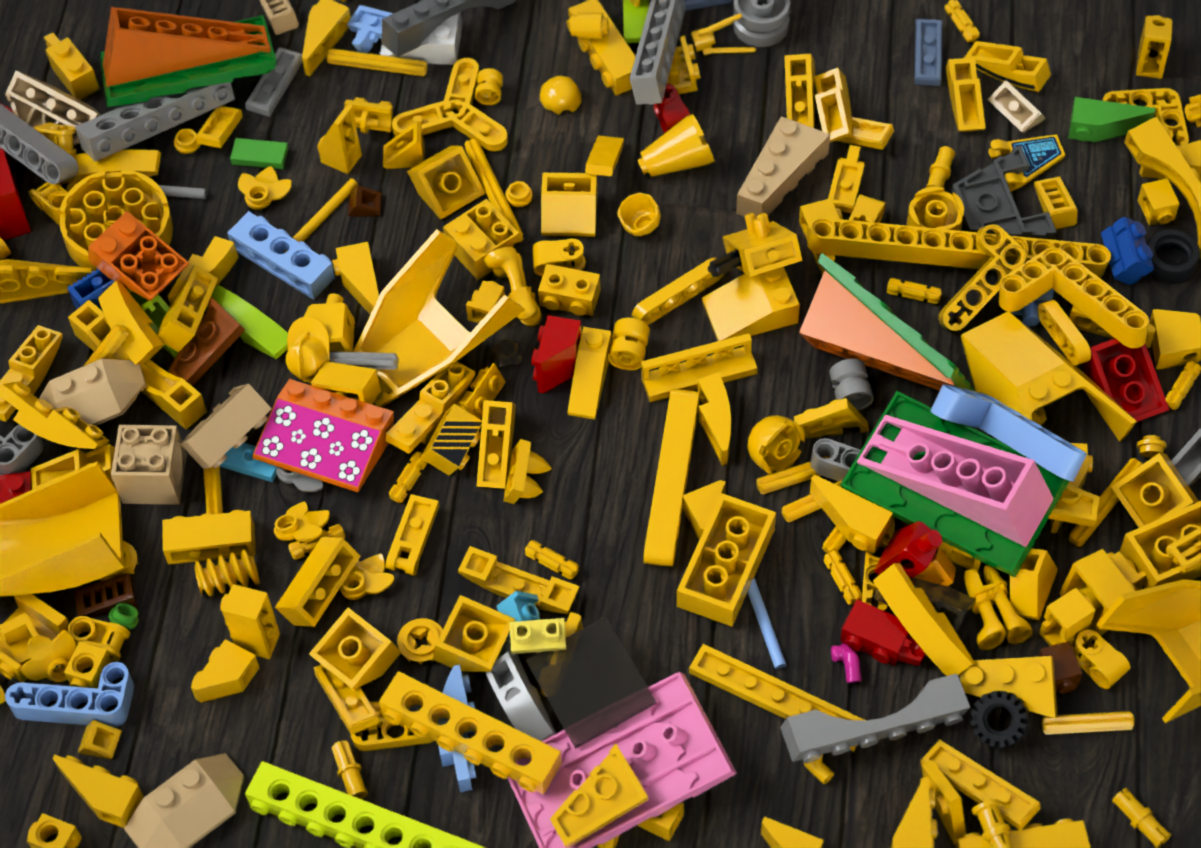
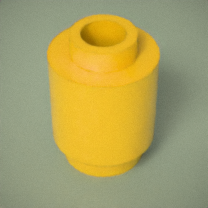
M577 13V15H571V36H577L578 39H603L604 34L609 32V20L604 18L603 13Z

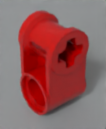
M667 83L662 103L654 104V112L660 121L664 133L690 115L676 88Z

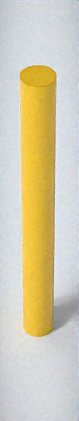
M351 178L295 234L293 239L298 242H304L350 195L358 183Z

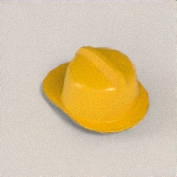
M310 316L297 319L292 323L288 331L286 364L289 371L299 380L311 383L325 361L330 362L328 330L321 321Z

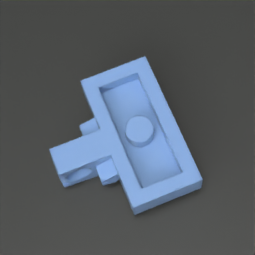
M362 5L358 7L347 23L351 31L357 32L356 38L352 42L357 52L368 53L373 47V42L376 43L379 38L382 39V19L393 13Z

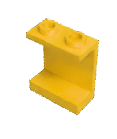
M33 594L14 596L18 608L5 622L27 612L38 635L47 636L53 640L61 631H68L69 623L67 618ZM0 630V673L10 680L14 677L19 682L24 683L28 678L21 672L20 668L22 666L15 661Z

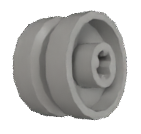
M734 0L733 16L739 13L742 14V18L733 22L735 34L747 45L755 47H769L779 43L787 35L789 29L790 0Z

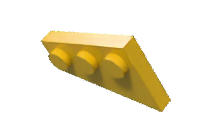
M1053 656L973 660L975 664L960 675L961 685L967 694L982 698L983 695L993 691H1006L1021 698L1024 701V706L1028 707L1029 711L1057 718Z
M617 744L611 748L606 758L599 766L596 765L584 783L577 790H574L550 818L552 825L566 848L571 847L649 800Z

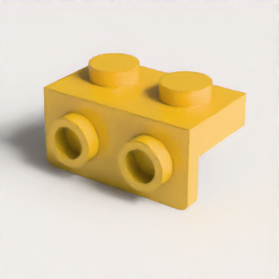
M685 36L680 37L681 46L675 49L667 81L668 84L676 88L679 95L698 90L696 79H701L697 63L692 64L691 60L696 59L693 45H687Z

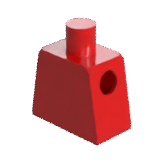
M921 521L896 530L874 571L880 575L892 564L900 563L909 579H913L928 568L938 547L942 544L941 534L936 530H931Z

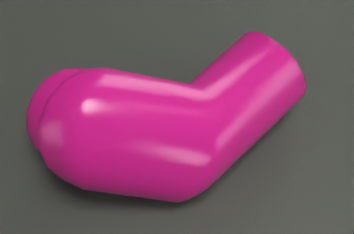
M841 643V646H832L831 659L834 662L842 661L844 663L846 682H862L858 655L847 644Z

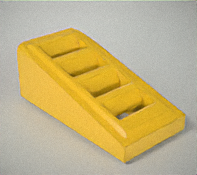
M1061 177L1035 181L1034 188L1043 212H1049L1055 229L1075 226L1077 224L1078 209ZM1055 189H1057V191H1052V192H1047V193L1045 192V191H1050V190H1055Z

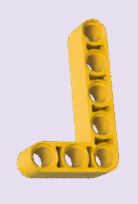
M1053 247L1044 250L1004 276L1000 281L999 306L1005 311H1019L1053 289L1123 345L1129 348H1139L1146 343L1149 318L1146 313L1060 248Z

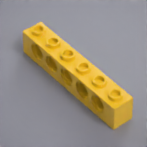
M399 671L379 701L383 717L390 723L395 725L401 723L409 727L410 731L420 738H426L427 736L435 740L444 750L449 752L455 750L463 754L464 758L475 765H480L481 763L491 768V771L498 777L503 779L509 777L517 781L519 786L528 792L533 793L537 791L544 795L562 765L561 751ZM414 705L422 706V708L416 712H411L408 710L410 707ZM441 718H446L449 720L444 725L435 724V722ZM469 731L476 733L474 737L469 739L461 737ZM493 745L503 746V749L498 752L489 751V748ZM522 758H527L531 761L525 766L516 764Z

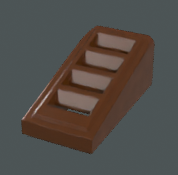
M130 573L112 577L74 592L78 617L87 616L90 618L108 614L119 603H127L138 607L134 581ZM124 590V594L119 596L118 591ZM112 592L113 598L108 600L107 593ZM97 595H101L102 602L99 604L96 602ZM90 597L91 607L85 608L84 598Z

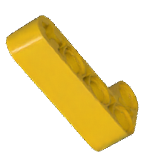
M994 224L983 226L976 233V243L990 259L940 311L938 320L942 328L950 331L964 328L1000 290L1001 279L1024 264L1026 260L1025 250L1000 226ZM988 230L996 233L997 240L993 245L987 244L984 239L985 233ZM1008 249L1014 250L1017 255V259L1012 265L1005 260V253ZM990 269L994 270L998 276L997 282L994 285L988 284L985 279L986 273ZM970 290L976 291L979 297L978 302L973 306L966 301V295ZM961 308L969 311L968 313L961 311L956 316L957 324L948 323L950 320L949 313H957Z

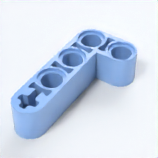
M112 662L103 669L98 688L21 682L15 683L7 689L5 699L14 716L21 720L88 725L91 721L96 720L111 727H118L128 717L134 691V682L123 663ZM123 678L121 682L112 684L114 680ZM57 700L55 705L47 707L50 702ZM87 703L84 708L76 709L80 704ZM117 705L113 711L106 712L110 706Z

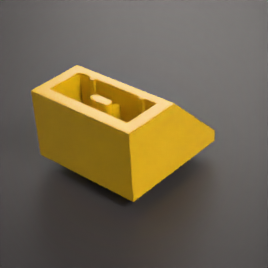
M543 173L541 236L596 237L597 175L587 173Z
M487 199L443 226L444 234L459 244L454 255L477 280L493 271L487 267L484 261L486 255L498 248L513 247L520 236L519 232Z

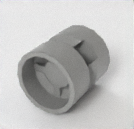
M846 359L831 367L829 374L832 386L835 389L836 399L847 398L858 411L872 404L874 396L871 385L867 381L868 374L865 363L862 360Z

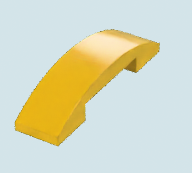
M469 546L458 569V573L466 579L504 598L509 597L516 590L535 594L539 599L535 603L537 609L554 613L568 614L579 591V586L553 576L550 581L500 563L497 561L496 555Z

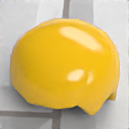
M555 76L542 85L539 99L545 109L560 115L564 110L576 111L581 104L582 94L571 78Z
M636 193L630 195L621 202L618 209V217L621 224L630 235L644 236L650 234L659 226L661 218L660 209L649 194Z

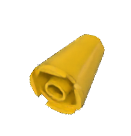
M694 114L686 116L640 152L642 158L637 161L643 174L649 172L650 176L654 177L715 162L708 143H706L702 129Z

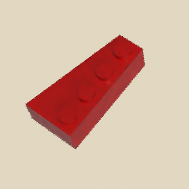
M0 148V237L5 241L30 233L31 229L25 216L26 213L6 151Z

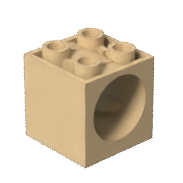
M119 425L111 477L122 504L180 505L187 454L180 445L182 440L177 426Z

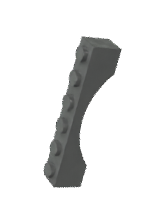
M422 0L382 19V44L395 56L399 57L418 48L435 28L461 11L480 6L493 7L499 10L518 0Z

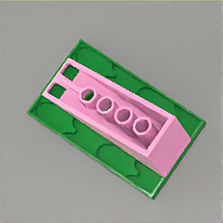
M896 391L842 480L841 487L893 512V517L911 525L918 521L923 522L931 530H936L941 534L942 542L1015 577L1069 481L1053 474L1008 445L970 426L942 419L930 411L931 407Z

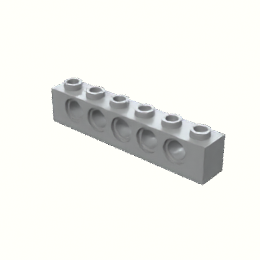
M651 0L630 75V83L636 105H652L662 103L686 10L684 0Z
M231 82L189 88L184 93L151 97L147 102L123 105L75 126L81 149L96 162L235 100Z

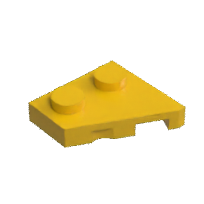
M931 760L921 764L923 778H928L929 789H934L935 809L953 844L956 846L958 839L966 835L961 797L934 761Z

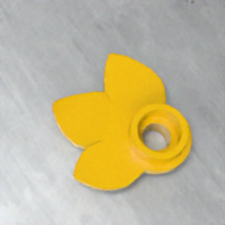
M271 166L261 171L256 177L242 173L238 181L239 190L245 195L246 204L255 210L264 209L272 201L282 199L289 193L292 186L291 180L278 181L277 174Z
M306 502L298 503L289 508L285 515L280 516L275 521V536L283 541L295 539L300 542L315 540L323 535L321 528L327 524L330 512L329 510L308 511Z
M378 554L361 562L357 561L340 587L341 594L345 598L350 600L360 599L366 594L381 593L392 585L395 578L392 574L384 573L385 561L383 555Z
M63 630L53 640L42 635L30 638L27 644V651L31 660L27 661L20 668L24 676L34 681L44 678L54 682L66 681L67 678L64 671L76 649L72 635L68 631Z

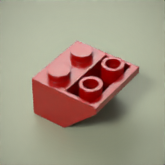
M548 315L545 326H540L538 333L540 346L539 349H534L532 355V366H535L533 381H537L538 393H545L574 376L577 352L582 335L580 320Z

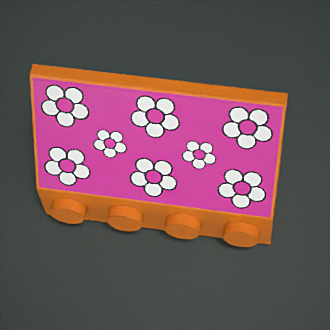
M289 379L276 398L254 450L253 459L359 492L389 444L386 442V433L394 426V411Z

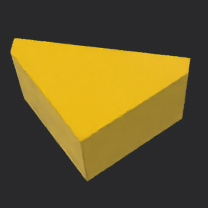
M416 121L383 146V167L386 169L413 168L424 161L425 145L421 123Z
M719 480L683 495V511L699 540L720 494H725V481Z

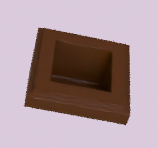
M357 185L349 196L348 216L378 217L380 215L382 193Z

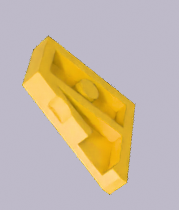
M847 398L833 400L830 404L816 409H808L804 413L794 416V422L804 429L806 438L824 435H843L842 428L859 427L860 433L869 431L868 421Z

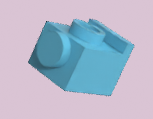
M516 590L497 605L498 612L514 618L515 622L540 620L539 611L535 605L539 599L535 594Z

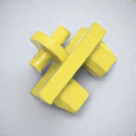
M564 618L509 622L512 654L566 650Z

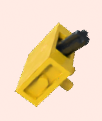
M748 213L744 216L747 229L723 236L726 254L711 261L707 270L713 277H718L734 268H738L751 277L803 261L797 234L774 221L769 222L766 213L758 214L757 218L755 213Z

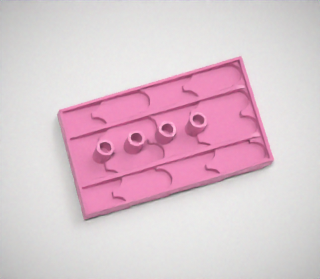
M677 672L541 741L561 751L562 765L544 795L537 791L533 793L528 792L520 787L517 781L509 777L507 778L539 848H566L552 825L550 818L574 790H577L584 783L596 765L599 766L606 758L611 748L617 744L649 800L569 847L592 848L598 844H604L650 817L660 815L690 797L698 796L737 774L730 762L719 738L716 736L685 674ZM522 758L516 764L525 766L531 761L527 758Z

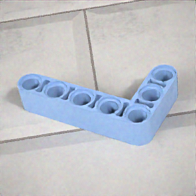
M943 384L930 410L934 415L947 421L980 428L1027 458L1034 460L1035 463L1068 481L1074 482L1087 456V453L997 399L980 392Z

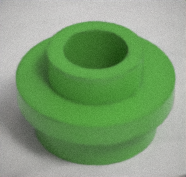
M119 603L110 610L109 620L127 629H133L139 621L138 611L130 604Z

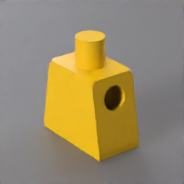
M1159 15L1145 17L1139 44L1136 75L1162 79L1172 39V20L1170 18H1163ZM1150 49L1157 51L1158 56L1154 58L1148 57Z
M329 294L325 304L310 305L304 317L317 318L324 324L328 330L330 351L353 352L355 320L347 305L343 303V297L338 294Z
M1153 309L1149 323L1156 328L1151 343L1156 370L1186 365L1189 361L1199 362L1201 360L1200 316L1196 313Z

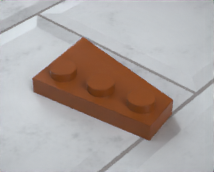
M210 297L207 305L209 309L203 319H201L195 336L177 354L168 370V373L183 378L191 386L205 374L245 331L212 297Z

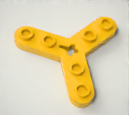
M462 58L455 62L444 101L400 113L392 121L395 136L418 121L422 125L423 135L454 127L470 139H477L479 144L489 151H500L508 143L506 129L472 106L477 87L479 65L471 58ZM452 109H456L457 111H459V113L454 114V112H452Z

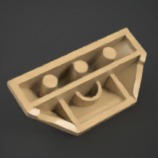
M15 71L5 94L11 103L13 114L31 127L45 123L75 127L100 115L94 107L52 85L19 71ZM77 132L73 134V147L80 144Z
M99 359L50 380L39 399L50 403L53 409L65 406L71 407L80 413V418L86 423L97 426L123 415L136 400L140 391L147 387L141 364L135 365L131 360Z
M226 753L196 759L145 796L124 830L138 848H190L236 813L244 775Z

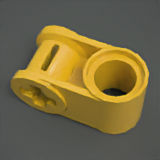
M45 123L33 127L71 156L76 155V149L73 148V134L76 132L74 126Z
M48 182L36 190L31 189L29 195L36 206L52 218L56 224L60 225L59 211L68 192L59 183L50 184Z
M860 194L849 220L880 223L885 212L886 203Z
M572 238L535 243L533 245L534 273L543 277L546 264L582 271L586 265V260L583 256V244L579 240Z
M87 616L76 617L70 622L68 632L72 635L76 647L79 641L107 649L112 662L120 660L121 654L119 652L124 640H127L130 636V631L119 624L107 623ZM83 632H90L86 637H78Z
M1083 630L1076 637L1072 649L1079 666L1101 688L1109 689L1130 670L1127 658L1115 650L1096 631Z

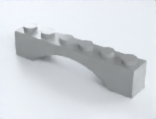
M953 674L930 680L911 704L897 713L883 718L866 721L846 720L813 710L787 717L780 728L792 762L803 760L804 763L818 760L825 753L832 752V755H840L849 751L852 746L860 745L861 748L875 745L879 742V739L886 737L892 741L906 736L909 731L917 730V733H923L933 729L936 724L943 722L946 726L956 724L963 720L962 716L970 709V705L958 675Z

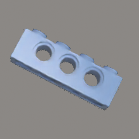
M248 211L227 232L229 241L235 243L238 253L313 300L335 279L333 263L326 255H319L312 251L306 243L298 242L291 238L285 230L273 227L262 216L257 217Z

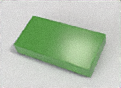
M236 138L230 160L232 165L263 168L271 166L274 169H283L289 148L288 144L284 142Z

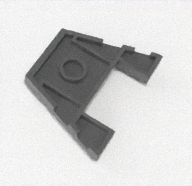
M1021 145L1013 148L1012 152L1008 155L1000 156L993 160V163L982 170L980 168L952 185L951 191L960 197L964 205L963 221L967 232H978L981 227L994 224L1003 228L1010 236L1055 238L1057 231L1049 212L1024 218L1020 217L1004 175L1006 173L1017 174L1028 171L1029 163ZM992 230L986 231L988 234H996Z

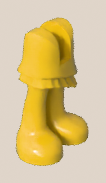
M513 247L498 248L490 252L484 258L487 267L492 269L499 278L508 277L511 287V293H509L508 297L526 309L517 316L518 319L526 326H536L541 320V311L536 303L535 292H531V286H526L520 254Z
M990 565L984 566V578L987 584L984 586L975 568L966 570L964 572V581L969 595V604L973 606L972 611L974 614L981 615L984 625L977 635L978 647L984 651L994 649L1001 645L1005 635L1010 644H1019L1028 640L1033 634L1032 627L1014 610L1007 598L1009 593L1007 591V583L1000 576L996 568ZM992 605H997L1004 622V627L999 621Z

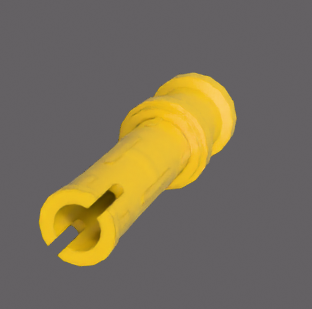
M991 799L973 807L972 813L978 816L984 831L982 834L983 839L990 843L992 848H1013L1008 836L1011 829L1008 824L1004 823L998 808L1000 806L999 800Z

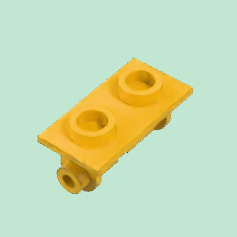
M492 363L490 368L485 367L478 372L477 377L470 385V388L474 391H466L462 399L456 404L480 420L483 416L484 400L493 401L506 383L494 363Z

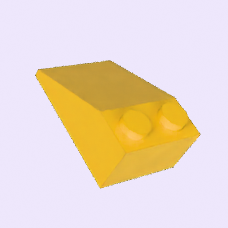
M784 267L751 277L743 274L702 297V303L717 341L748 333L750 336L797 324L799 319L800 304Z

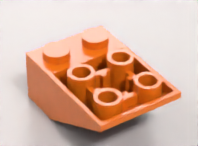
M128 211L88 246V259L91 264L113 281L119 280L124 287L149 301L156 297L189 265L187 260Z

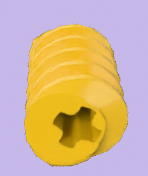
M245 549L242 550L241 559L239 560L232 552L230 553L229 562H226L222 555L218 556L217 565H214L212 560L208 558L206 568H203L199 561L195 562V574L201 596L203 589L208 596H213L214 587H217L220 593H225L226 584L231 588L233 584L237 585L238 581H240L243 587H248L249 578L256 585L260 584L254 555L252 553L250 557Z

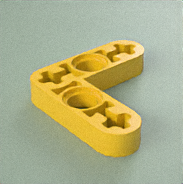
M1169 88L1111 91L1104 95L1102 101L1127 104L1125 101H1128V104L1135 105L1133 102L1135 100L1145 101L1147 103L1145 107L1155 108L1154 116H1157L1161 124L1164 123L1168 127L1171 134L1170 138L1172 139L1176 135L1177 145L1181 146L1189 143L1180 97L1175 90ZM1173 119L1177 121L1178 125L1169 126L1164 120Z

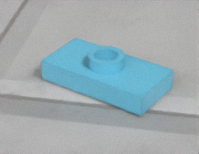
M243 443L236 449L234 447L230 448L225 453L227 459L220 465L222 468L272 483L277 474V466L253 459L256 446Z

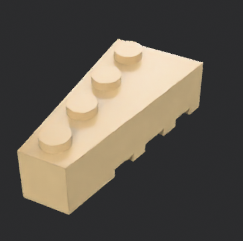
M781 117L737 194L736 214L745 216L748 213H755L756 218L760 213L769 215L783 201V197L789 191H793L798 186V182L815 168V164L829 154L830 134Z

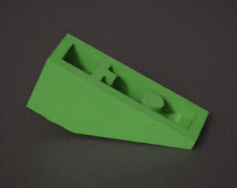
M1075 97L1068 138L1097 142L1127 135L1129 130L1154 118L1155 108Z

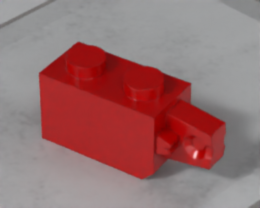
M858 599L856 600L842 627L840 642L847 644L853 651H862L871 655L876 661L883 664L889 663L896 666L899 660L920 666L926 653L913 637L909 635L900 620L890 613Z

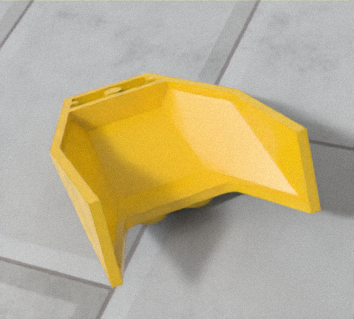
M438 229L434 231L382 290L353 351L396 353L397 357H399L397 369H376L381 392L374 403L381 408L455 363L526 310L523 306L504 295L474 330L469 332L436 298L440 284L459 246L456 241Z
M1010 312L993 318L961 335L975 391L997 399L1032 420V413L1078 389H1084L1119 442L1126 438L1137 422L1077 366H1074L1065 356Z
M1182 579L1120 595L1096 623L1098 628L1152 635L1189 685L1190 690L1162 718L1163 721L1167 723L1201 706V581Z

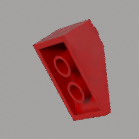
M1116 338L1090 347L1091 359L1088 362L1082 363L1085 374L1137 422L1170 410L1146 344L1139 348H1129Z

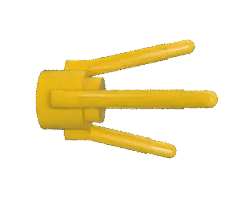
M740 13L707 28L691 32L695 51H703L704 56L712 53H754L756 48H711V45L716 44L713 32L742 18Z

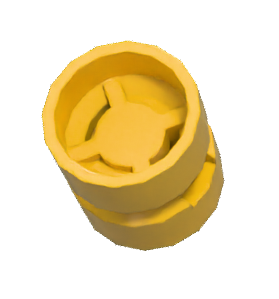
M635 318L617 320L614 325L613 341L610 344L608 361L613 366L622 370L640 369L641 361L645 359V347L648 345L649 326Z

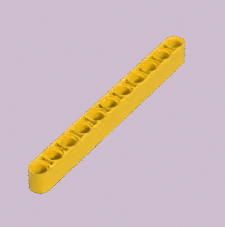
M817 218L811 224L807 240V246L812 252L826 255L980 269L990 259L976 243L977 232ZM985 233L984 239L987 244L993 245L997 240L996 234ZM1011 236L1025 250L1026 260L1024 263L1044 250L1056 247L1067 252L1101 278L1111 259L1110 251L1105 246L1099 244ZM1008 249L1005 253L1006 262H1015L1017 259L1016 252Z

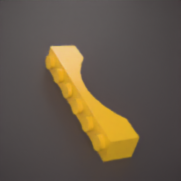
M1156 116L1129 130L1124 143L1138 164L1151 168L1168 178L1187 199L1197 225V244L1200 251L1199 258L1201 259L1200 178L1197 171L1186 162L1182 148L1179 145H1175L1170 138L1171 134L1168 127L1164 123L1161 124Z
M90 300L68 317L75 336L93 351L97 349L111 330L103 311ZM122 346L111 357V359L131 360ZM151 360L141 364L147 387L141 392L184 429L187 430L207 413L201 393L183 378L168 373Z

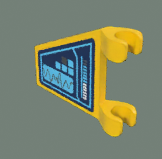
M1057 134L1014 141L996 139L991 141V148L988 150L990 157L997 159L1000 156L1011 153L1013 148L1022 146L1029 163V168L1025 172L1017 174L1006 173L1004 175L1010 192L1024 186L1065 157Z

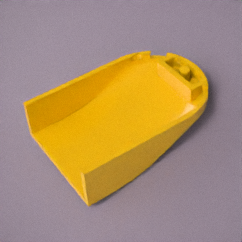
M98 461L0 504V597L46 593L74 588L124 568L121 499L115 484Z

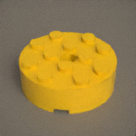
M121 169V172L113 173L97 172L74 185L65 196L59 212L61 233L67 251L75 263L80 267L92 268V271H96L97 268L88 259V246L126 211L132 214L167 245H170L173 235V223L167 198L160 186L146 175Z

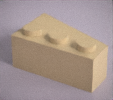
M249 383L234 387L229 392L230 397L222 404H217L212 409L214 412L208 418L202 420L180 443L203 469L211 468L212 466L215 469L227 459L225 453L230 448L234 447L236 449L241 446L248 438L245 434L252 427L256 430L267 421L268 417L266 414L272 408Z

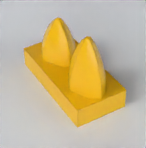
M520 439L511 451L504 502L515 504L519 498H533L543 492L537 482L526 474H541L550 471L552 468L544 458L530 451L531 442Z

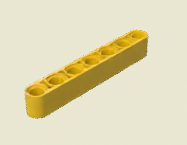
M671 389L644 548V564L674 566L683 510V495H685L700 392Z

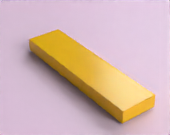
M940 739L920 760L921 764L933 760L954 788L980 804L991 799H998L1000 802L998 808L1002 818L1020 830L1027 825L1041 808L1040 802Z

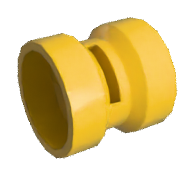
M487 68L479 71L475 99L484 105L499 103L501 100L500 88L503 84V75L495 69Z

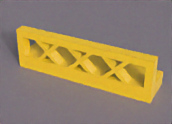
M750 334L641 361V379L649 402L669 398L671 389L698 390L699 379L718 372L723 383L757 374V365L751 353L752 339ZM660 367V368L657 369V370H653V371H650V372H649V370H651V369H655V368Z

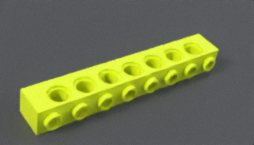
M263 761L245 792L250 808L253 811L262 815H267V813L276 815L281 822L290 826H295V824L304 826L309 833L318 837H323L324 835L332 837L337 844L345 848H351L352 846L357 848H485ZM281 793L289 794L285 800H275ZM308 804L317 805L313 811H303L304 807ZM336 815L346 816L339 823L331 822L332 818ZM364 826L374 827L368 834L359 833L360 829ZM392 837L402 838V841L397 845L388 844Z

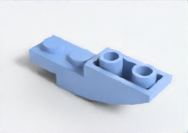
M455 665L446 680L442 693L475 709L474 702L467 703L466 693L471 692L468 674L462 675L460 665ZM446 718L438 719L437 725H444L449 720ZM471 731L464 733L461 737L468 739L467 733ZM439 746L442 767L455 765L460 793L471 791L470 779L476 778L474 764L467 761L463 754L455 750L449 752Z

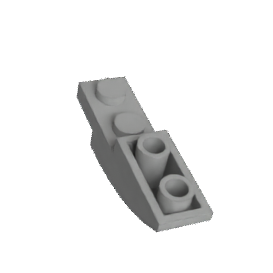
M507 637L491 672L485 673L514 728L539 741H543L555 735V730L537 689L530 684L518 654L511 653L510 638Z

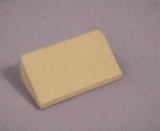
M1007 80L987 99L1022 133L1027 132L1045 119L1044 115Z

